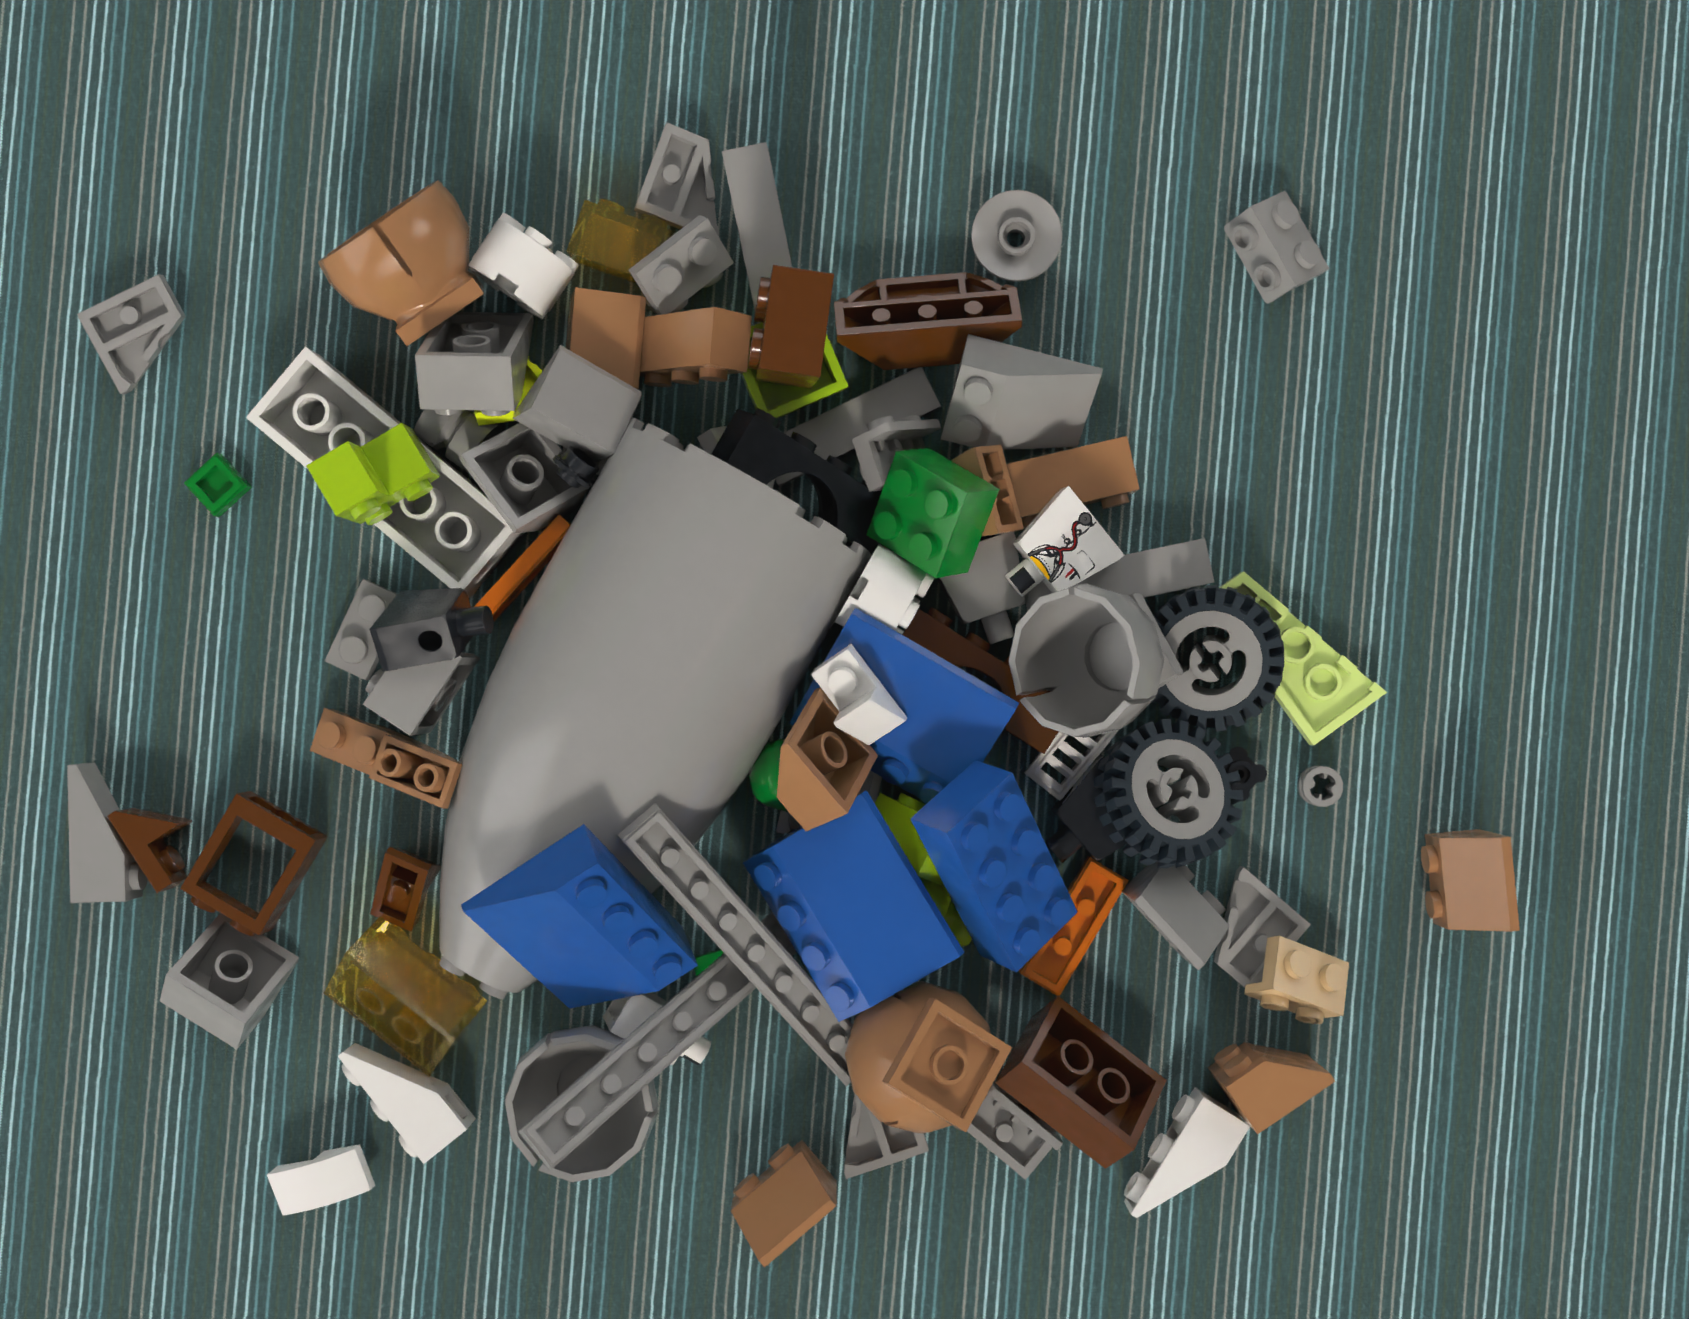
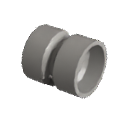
M424 409L414 428L417 437L435 450L445 447V457L467 473L469 472L459 460L460 455L500 434L502 431V426L498 423L478 426L475 413H471L470 410H463L455 415H439L435 413V410Z

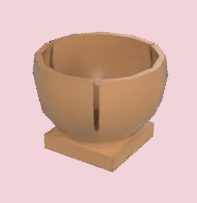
M439 180L426 186L373 221L318 261L329 284L353 307L396 321L395 331L406 346L484 294L482 283L472 271H468L469 226L456 199Z
M919 981L857 1015L851 1030L845 1058L853 1092L880 1122L887 1126L915 1133H928L948 1126H954L961 1131L967 1132L1012 1047L991 1034L989 1024L967 999L957 991Z

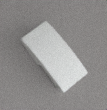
M360 1144L325 1150L313 1160L279 1165L267 1174L282 1215L299 1213L330 1205L367 1192L375 1186Z

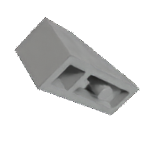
M95 763L67 765L70 903L126 902L142 897L143 889H145L148 879L107 817L112 812L120 809Z

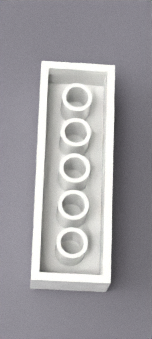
M306 346L246 417L304 467L347 441L361 447L401 423L322 356ZM418 437L441 477L431 482L433 489L413 501H408L407 498L402 499L390 507L393 511L392 514L374 525L449 588H462L467 592L468 598H471L525 532L514 533L485 493Z

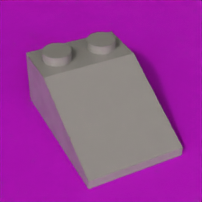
M457 312L433 328L415 354L420 409L435 410V413L439 415H455L463 410H481L482 414L487 416H502L510 411H515L523 393L534 323L533 314Z
M968 334L941 439L970 447L1001 445L1003 450L1077 447L1103 368Z

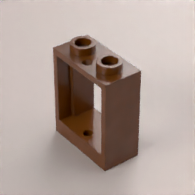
M252 791L237 793L180 889L192 896L190 901L200 909L215 913L217 910L230 918V925L237 931L249 936H254L255 933L262 935L274 929L328 836ZM242 819L296 850L259 913L206 882Z

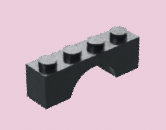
M757 408L754 414L737 409L711 455L765 485L781 475L791 472H802L811 481L816 490L819 502L818 517L845 533L849 546L855 541L871 553L877 541L867 536V532L882 490L869 492L864 479L860 483L849 476L852 471L849 465L831 455L824 460L814 453L817 448L814 442L796 432H793L791 437L778 430L781 421L764 410Z

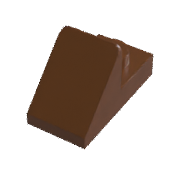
M136 808L117 810L107 816L156 893L172 889L185 881L187 875L183 871L185 864L181 855L171 845L167 846L164 840L192 823L191 819Z
M389 847L384 855L370 914L412 932L420 919L427 890L441 870V865L404 849Z

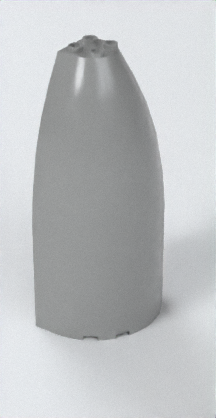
M631 418L615 453L607 459L515 622L488 680L459 759L462 767L450 801L444 833L439 907V950L443 956L439 964L454 975L464 976L467 973L481 981L479 987L487 994L498 999H504L508 992H521L537 982L538 979L462 911L461 904L583 824L651 894L662 884L623 843L618 834L656 803L692 845L695 846L728 805L750 772L872 556L866 548L855 541L849 546L846 534L817 516H814L811 522L803 519L802 517L806 511L799 504L691 443L687 445L686 449H683L684 446L679 443L678 438L648 423L643 430L644 423L636 418Z

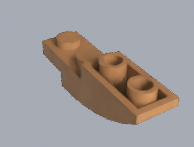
M328 708L323 710L310 748L311 752L370 775L369 778L444 809L449 807L462 767L461 762L420 741L384 726L370 724Z

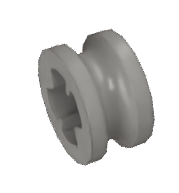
M1314 765L1306 768L1300 774L1297 789L1305 802L1318 807H1327L1340 799L1343 792V781L1334 769ZM1317 774L1319 778L1326 779L1328 777L1330 783L1325 787L1328 794L1323 798L1321 794L1314 793L1312 795L1310 791L1315 786L1313 777Z

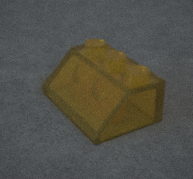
M381 916L346 951L324 991L326 996L429 1077L487 1003V1000L479 994L475 986L459 979L456 975L442 968L439 964L440 959L437 956L425 952L408 938L404 930L388 923Z

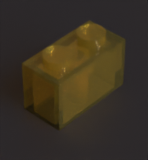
M599 199L598 204L584 200L566 252L576 263L637 284L629 269L673 236L672 231L666 229L668 224L648 214H642L641 219L624 214L625 208L610 200Z

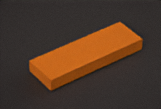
M559 514L474 607L489 606L495 622L550 562L571 522Z
M1087 856L1068 888V892L1078 912L1019 970V973L1056 996H1060L1129 880Z

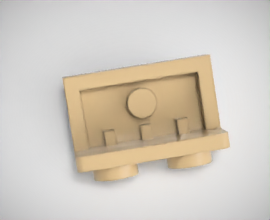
M1282 936L1269 937L1266 944L1262 982L1246 984L1244 994L1261 1000L1260 1006L1273 1011L1288 1010L1296 1013L1295 1019L1309 1024H1322L1324 1018L1344 1016L1349 962Z

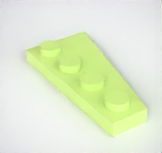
M1240 572L1219 587L1223 589L1231 587L1237 589L1238 593L1252 596L1256 599V603L1261 607L1264 606L1270 612V617L1277 623L1284 644V668L1280 686H1278L1275 692V698L1309 745L1314 746L1387 693L1376 682H1372L1357 669L1358 667L1344 655H1340L1321 639L1322 637L1312 628L1305 626L1289 612L1287 607L1245 572Z

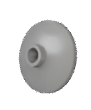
M1010 190L993 196L980 208L973 222L971 242L976 258L989 273L1007 281H1026L1041 275L1053 264L1062 244V227L1054 208L1045 199L1029 191ZM1010 233H1018L1023 238V244L1019 247H1013L1008 243L1007 236Z

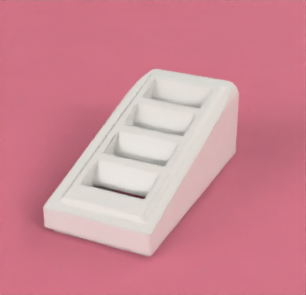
M1119 730L1099 734L1095 740L1090 737H1074L1088 748L1083 755L1064 741L1068 736L1067 734L1058 732L1045 754L1039 753L1024 773L1060 801ZM1057 748L1076 762L1072 770L1052 755ZM1046 762L1065 776L1061 784L1041 769Z

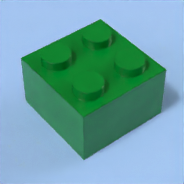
M930 448L896 451L867 536L934 578L968 573L1000 489Z

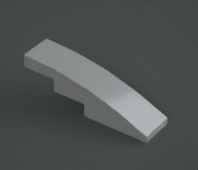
M767 142L722 151L754 309H756L760 278H770L773 265L792 267Z
M1203 538L1126 554L1120 560L1078 584L1087 583L1126 596L1141 592L1142 596L1146 598L1214 583V577L1206 541ZM1043 581L1025 595L1027 611L1039 597L1052 593Z

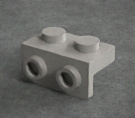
M1286 191L1250 206L1224 226L1228 238L1267 304L1329 270L1319 247L1311 237L1296 206L1292 203Z
M699 215L631 267L629 272L646 297V308L657 315L682 310L687 305L688 298L701 288L712 286L718 282L723 276V271L734 262L708 218Z
M911 415L894 421L893 416H886L866 425L868 431L852 439L860 463V473L866 481L869 492L883 490L896 451L926 448L922 437L941 429L938 419L921 420L920 415Z
M994 1080L988 1095L983 1100L967 1132L1026 1180L1052 1147L1058 1150L1063 1142L1055 1129L999 1087Z

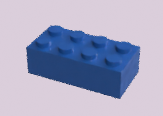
M975 760L910 818L980 956L1014 972H1018L1078 912L1012 772Z

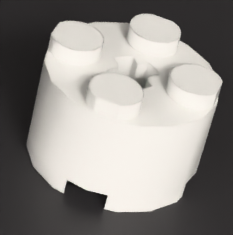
M503 212L468 264L469 269L497 291L500 290L517 301L518 306L543 319L547 312H550L574 276L579 264L561 251L557 250L553 254V251L549 248L552 244L551 240L530 226L523 233L526 228Z
M878 544L835 622L844 628L853 610L857 608L896 632L903 634L904 631L897 626L899 625L904 629L908 628L920 606V600L914 597L915 594L923 598L934 577L890 549Z

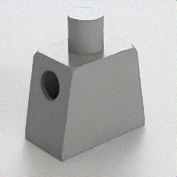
M1014 532L1003 533L980 541L968 573L937 578L961 624L964 625L981 619L989 644L1014 637V631L1007 610L1025 604V595L1022 597L1005 577L1007 573L1020 564L1018 550L1013 545L1016 540Z

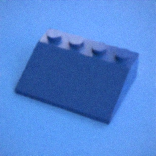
M857 608L853 610L825 661L852 644L907 716V720L870 744L878 754L871 771L881 776L888 783L894 784L921 799L925 804L933 799L973 761L983 762L1019 705V702ZM815 679L789 722L791 725L795 724L814 690L820 688Z
M867 790L856 796L848 814L809 831H805L801 826L772 842L743 862L838 1022L873 1007L965 953Z
M585 824L461 904L462 911L569 1009L657 992L698 966L683 927Z

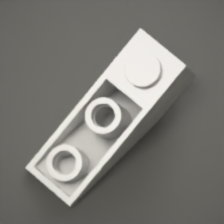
M356 1043L338 1055V1058L343 1063L341 1067L347 1079L356 1086H362L371 1098L370 1105L375 1114L385 1122L390 1121L400 1134L398 1138L403 1149L412 1157L418 1156L423 1164L465 1132L476 1119L450 1085L444 1081Z
M1194 1087L1189 1096L1183 1095L1173 1110L1172 1118L1175 1120L1167 1133H1160L1150 1146L1148 1152L1150 1160L1142 1173H1134L1126 1185L1124 1191L1126 1199L1124 1203L1130 1214L1138 1218L1226 1166L1249 1130L1250 1125L1238 1113Z

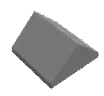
M560 345L513 414V419L566 449L569 446L579 449L594 462H597L615 453L638 405L642 392Z

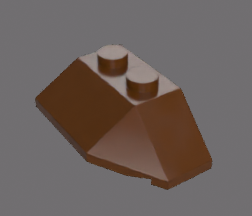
M967 272L876 279L855 290L846 299L840 298L834 302L837 342L883 370L960 364L968 334L1002 343L1022 327L1017 287L1008 284L1002 286L991 279Z

